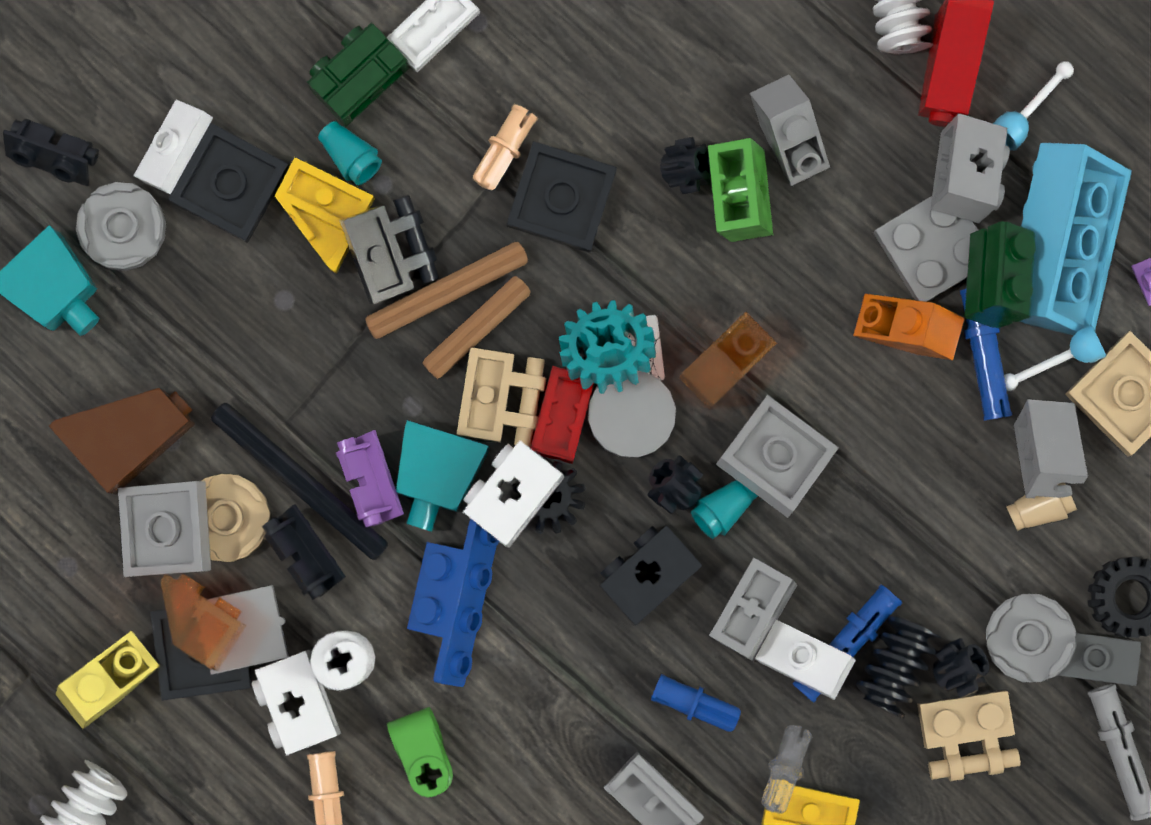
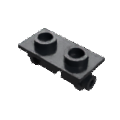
M26 118L23 121L15 120L10 131H3L6 157L11 158L16 164L27 168L33 166L52 173L61 181L68 183L76 182L88 187V165L94 166L99 156V150L93 148L92 142L63 133L58 144L54 145L51 142L56 135L55 129Z
M296 504L292 505L278 518L274 517L262 526L266 532L263 538L268 541L280 560L283 561L290 556L295 560L296 563L288 567L287 570L302 590L303 595L309 594L311 599L314 600L319 596H323L346 577Z

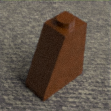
M156 388L56 419L49 427L107 493L116 495L118 488H124L191 429L195 423L188 416L193 409L176 390L169 395L165 390Z

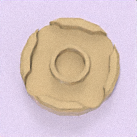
M219 474L204 478L202 481H205L210 559L213 561L233 562L248 557L265 540L263 536L266 532L262 526L270 521L271 518L266 496L256 484L239 475Z

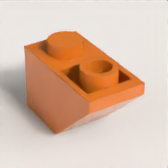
M865 294L853 336L917 355L953 360L965 318L932 302Z

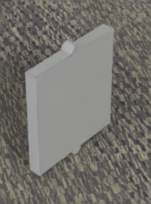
M273 585L195 602L202 631L199 641L205 644L211 675L289 657L282 627L286 620L279 614Z

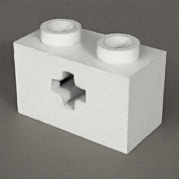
M521 441L514 448L507 444L492 463V466L497 470L486 483L481 479L478 480L464 498V501L469 505L463 512L507 547L513 544L565 478L561 472ZM517 480L521 483L517 490L522 494L521 498L517 502L511 498L505 504L501 502L504 497V492L500 489L502 484L506 482L513 485Z
M310 650L255 670L258 679L252 681V687L258 703L261 707L268 705L273 722L268 723L271 739L276 749L284 748L286 755L341 734L324 686L313 674L310 663L312 656ZM289 691L292 692L294 697L302 696L305 701V705L299 707L300 716L298 717L294 710L286 711L283 703L289 700Z

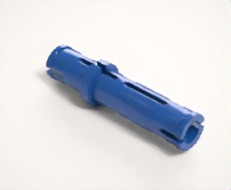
M966 289L960 290L964 311L966 302ZM966 319L968 329L964 330L965 339H970L984 421L1012 416L996 335L1000 333V329Z
M881 584L878 587L879 589L856 614L850 613L846 618L849 622L829 645L854 657L868 640L873 642L878 637L876 631L896 608L902 605V602ZM797 681L793 682V685L813 703L821 694Z

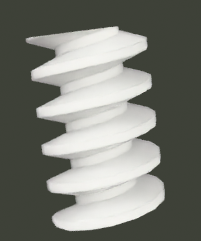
M876 0L879 2L874 5L873 14L881 18V20L876 23L875 31L883 35L877 43L880 51L891 54H909L933 46L932 43L921 42L920 37L932 32L931 26L918 23L919 19L930 14L929 9L916 7V3L921 0Z
M339 631L327 634L317 642L312 651L310 663L314 676L322 685L329 689L344 690L362 683L369 677L374 668L375 654L373 646L366 637L353 631ZM339 651L341 653L350 652L352 655V660L347 663V668L345 666L337 668L334 660L340 656Z
M84 760L90 772L88 774L80 771L72 773L80 784L78 789L66 785L62 787V791L69 799L67 804L53 800L51 803L58 813L57 818L42 815L40 820L44 825H106V820L102 814L113 815L117 808L112 799H125L127 790L112 774L100 766Z

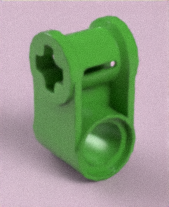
M426 707L388 722L387 727L393 746L402 761L413 790L424 797L437 796L446 791L452 783L453 770L443 745L441 731L431 708ZM429 763L432 769L440 768L442 772V777L436 780L437 788H433L430 782L423 784L420 775L426 772L425 764Z

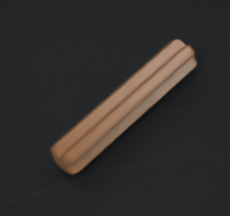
M512 277L424 359V367L435 378H441L470 351V347L473 348L530 295L529 287L519 277Z

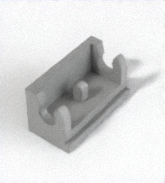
M1027 399L1014 424L1026 498H1035L1036 496L1063 498L1071 496V486L1057 484L1064 482L1070 484L1084 483L1088 477L1075 404Z
M753 558L709 636L754 662L775 620L779 619L797 584L788 576Z
M638 752L604 786V789L642 825H697L704 818L703 814Z

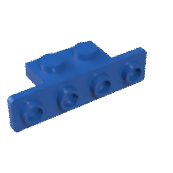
M471 518L463 550L430 542L426 543L407 625L409 630L443 638L434 674V682L458 687L465 685L466 677L472 667L471 655L476 634L482 624V607L486 590L492 580L491 568L496 546L500 542Z

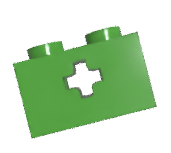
M751 138L709 145L708 152L717 233L730 242L773 235L764 149Z

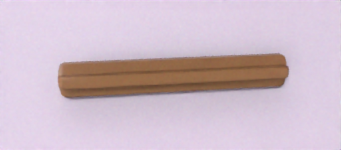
M513 242L367 316L365 319L372 336L379 339L525 265L528 262L526 252L519 242Z

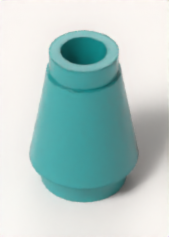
M337 121L326 125L318 135V140L323 144V147L346 181L352 180L356 185H361L371 179L379 170L382 160L377 156L378 150L344 126H341Z
M736 480L699 499L696 503L697 507L691 511V515L698 527L708 537L714 539L719 534L726 535L758 495Z

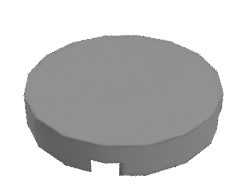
M114 182L96 189L91 193L92 196L86 200L85 204H82L77 215L76 232L81 247L93 261L111 270L128 271L145 265L157 255L165 240L166 221L161 206L149 192L132 183Z
M637 371L639 379L637 385H634L628 379L623 381L622 392H618L614 384L607 385L604 394H600L597 386L589 402L588 421L593 437L605 450L619 457L639 458L654 453L668 440L675 426L676 407L671 392L659 378L646 372Z
M1021 594L1005 600L993 612L986 628L987 648L993 663L1005 675L1021 682H1043L1056 677L1070 664L1076 649V629L1069 613L1057 601L1040 594Z

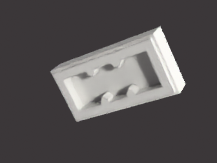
M426 0L387 39L405 56L408 64L418 72L478 16L480 11L470 0Z
M175 100L134 176L146 184L171 194L213 117L198 108Z
M775 620L755 657L759 663L835 700L856 661L852 656L778 620Z

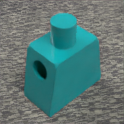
M49 225L0 271V294L47 329L54 331L66 321L79 336H83L98 323L100 318L85 303L97 291V287L65 238L52 226Z
M407 420L396 488L398 494L414 499L406 524L432 532L439 507L458 512L488 455L489 446Z

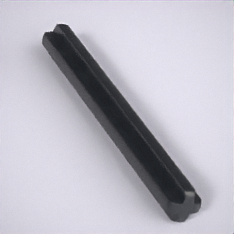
M224 402L214 411L211 416L212 422L367 557L376 560L386 550L388 543L371 527H365L364 521L358 520L357 515L230 404Z

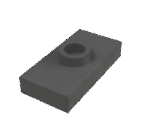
M1076 633V649L1070 664L1058 675L1136 686L1142 642Z

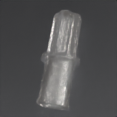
M797 725L785 727L777 756L771 759L769 763L771 774L761 803L771 813L782 814L787 810L796 781L802 779L804 775V770L801 766L813 736L806 729L803 732L802 738L799 737L802 727Z

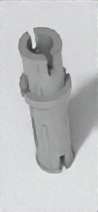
M1107 684L1087 692L1091 698L1101 728L1097 733L1100 740L1106 742L1131 820L1146 819L1151 817V789L1131 734L1135 729L1132 721L1126 720L1116 691V684Z

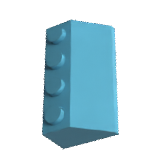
M1040 143L1038 156L1033 165V178L1028 199L1023 208V221L1021 225L1023 228L1034 231L1036 246L1033 264L1030 318L1021 320V322L1070 335H1075L1077 331L1091 324L1094 330L1096 329L1131 176V170L1086 144Z

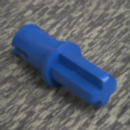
M661 674L651 701L658 702L688 715L687 719L690 721L692 717H695L728 732H732L735 729L741 715V710L738 707L702 693L703 687H699V690L663 674Z

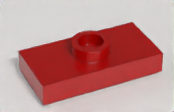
M552 366L531 450L540 456L558 459L570 464L573 463L593 384L585 390L582 388L580 377L571 380L566 369Z

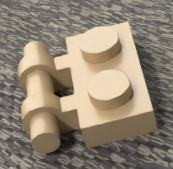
M470 347L457 436L501 443L503 426H510L516 428L514 445L521 441L526 446L531 447L533 433L536 430L539 419L536 416L540 392L545 391L547 378L542 377L545 360L528 357L525 374L512 372L514 354ZM510 386L523 389L519 413L506 411Z
M1007 690L917 704L924 748H943L944 760L928 762L931 780L948 777L949 781L963 780L966 774L988 771L989 775L1004 773V768L1020 766L1018 749L1001 751L998 743V738L1015 735ZM982 740L983 754L960 756L958 744Z

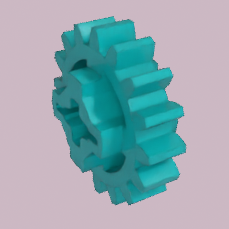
M611 300L608 308L602 310L597 302L592 303L593 312L589 314L581 309L577 310L578 322L566 321L564 325L567 335L559 336L561 348L559 353L563 367H567L569 378L574 380L580 377L582 388L585 390L593 383L598 384L600 394H604L607 385L614 384L618 392H622V382L627 379L634 385H637L639 383L637 371L649 373L651 370L649 359L656 357L655 344L653 343L655 342L654 331L652 327H648L644 313L634 317L633 306L630 304L625 306L622 311L617 310L615 300ZM629 333L637 341L636 347L632 346L631 339L628 338ZM579 347L584 349V354L587 356L585 361L579 355Z

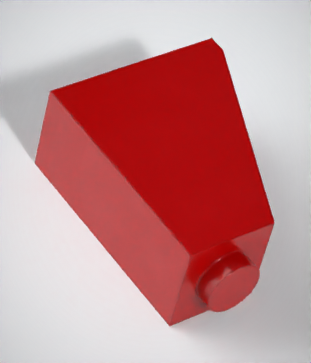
M945 0L936 13L931 38L933 46L929 50L918 116L928 117L930 124L946 127L958 113L968 116L994 1Z

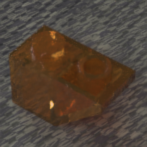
M745 312L682 372L679 379L711 409L777 342Z
M181 573L178 579L165 574L161 580V586L173 645L208 668L218 671L247 626L238 620L242 611L220 597L213 604L200 595L205 587Z

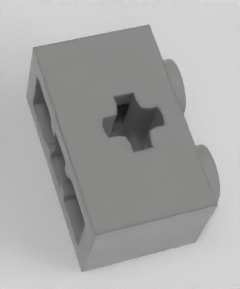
M958 113L951 123L941 131L931 210L980 223L993 210H997L1000 207L1005 192L1004 185L1000 184L1001 175L1010 153L1009 146L1005 145L1006 127Z

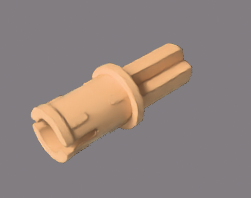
M514 104L496 137L491 136L488 141L491 145L473 174L474 181L481 187L488 190L495 189L512 159H518L521 155L518 149L533 124L538 120L533 113H530L529 116L526 115L527 109Z
M335 751L307 755L312 795H308V800H313L316 825H343L340 797L344 796V791H339Z

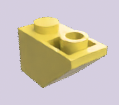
M130 631L58 685L55 695L81 728L84 729L119 703L152 674L159 665L136 635Z

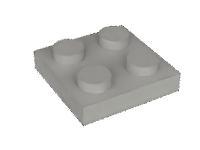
M932 196L873 232L914 300L928 302L967 278L970 233L978 231L973 221L931 210Z
M767 395L716 465L788 518L839 447Z
M205 481L118 488L124 577L211 571Z

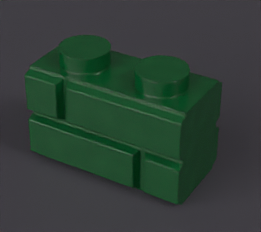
M370 23L364 30L361 26L352 29L342 40L341 45L344 48L332 59L328 55L324 56L309 71V74L312 76L307 81L310 90L345 127L410 68L405 56L373 23Z
M1000 221L988 226V229L983 228L970 233L965 302L966 319L992 328H1001L1012 324V321L1018 322L1030 318L1031 296L1033 294V264L1036 250L1034 231L1009 222Z

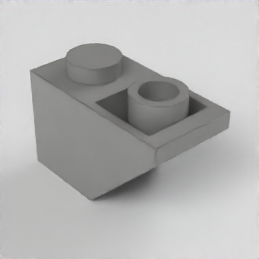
M786 75L750 93L760 127L791 186L830 168L810 100L790 75Z

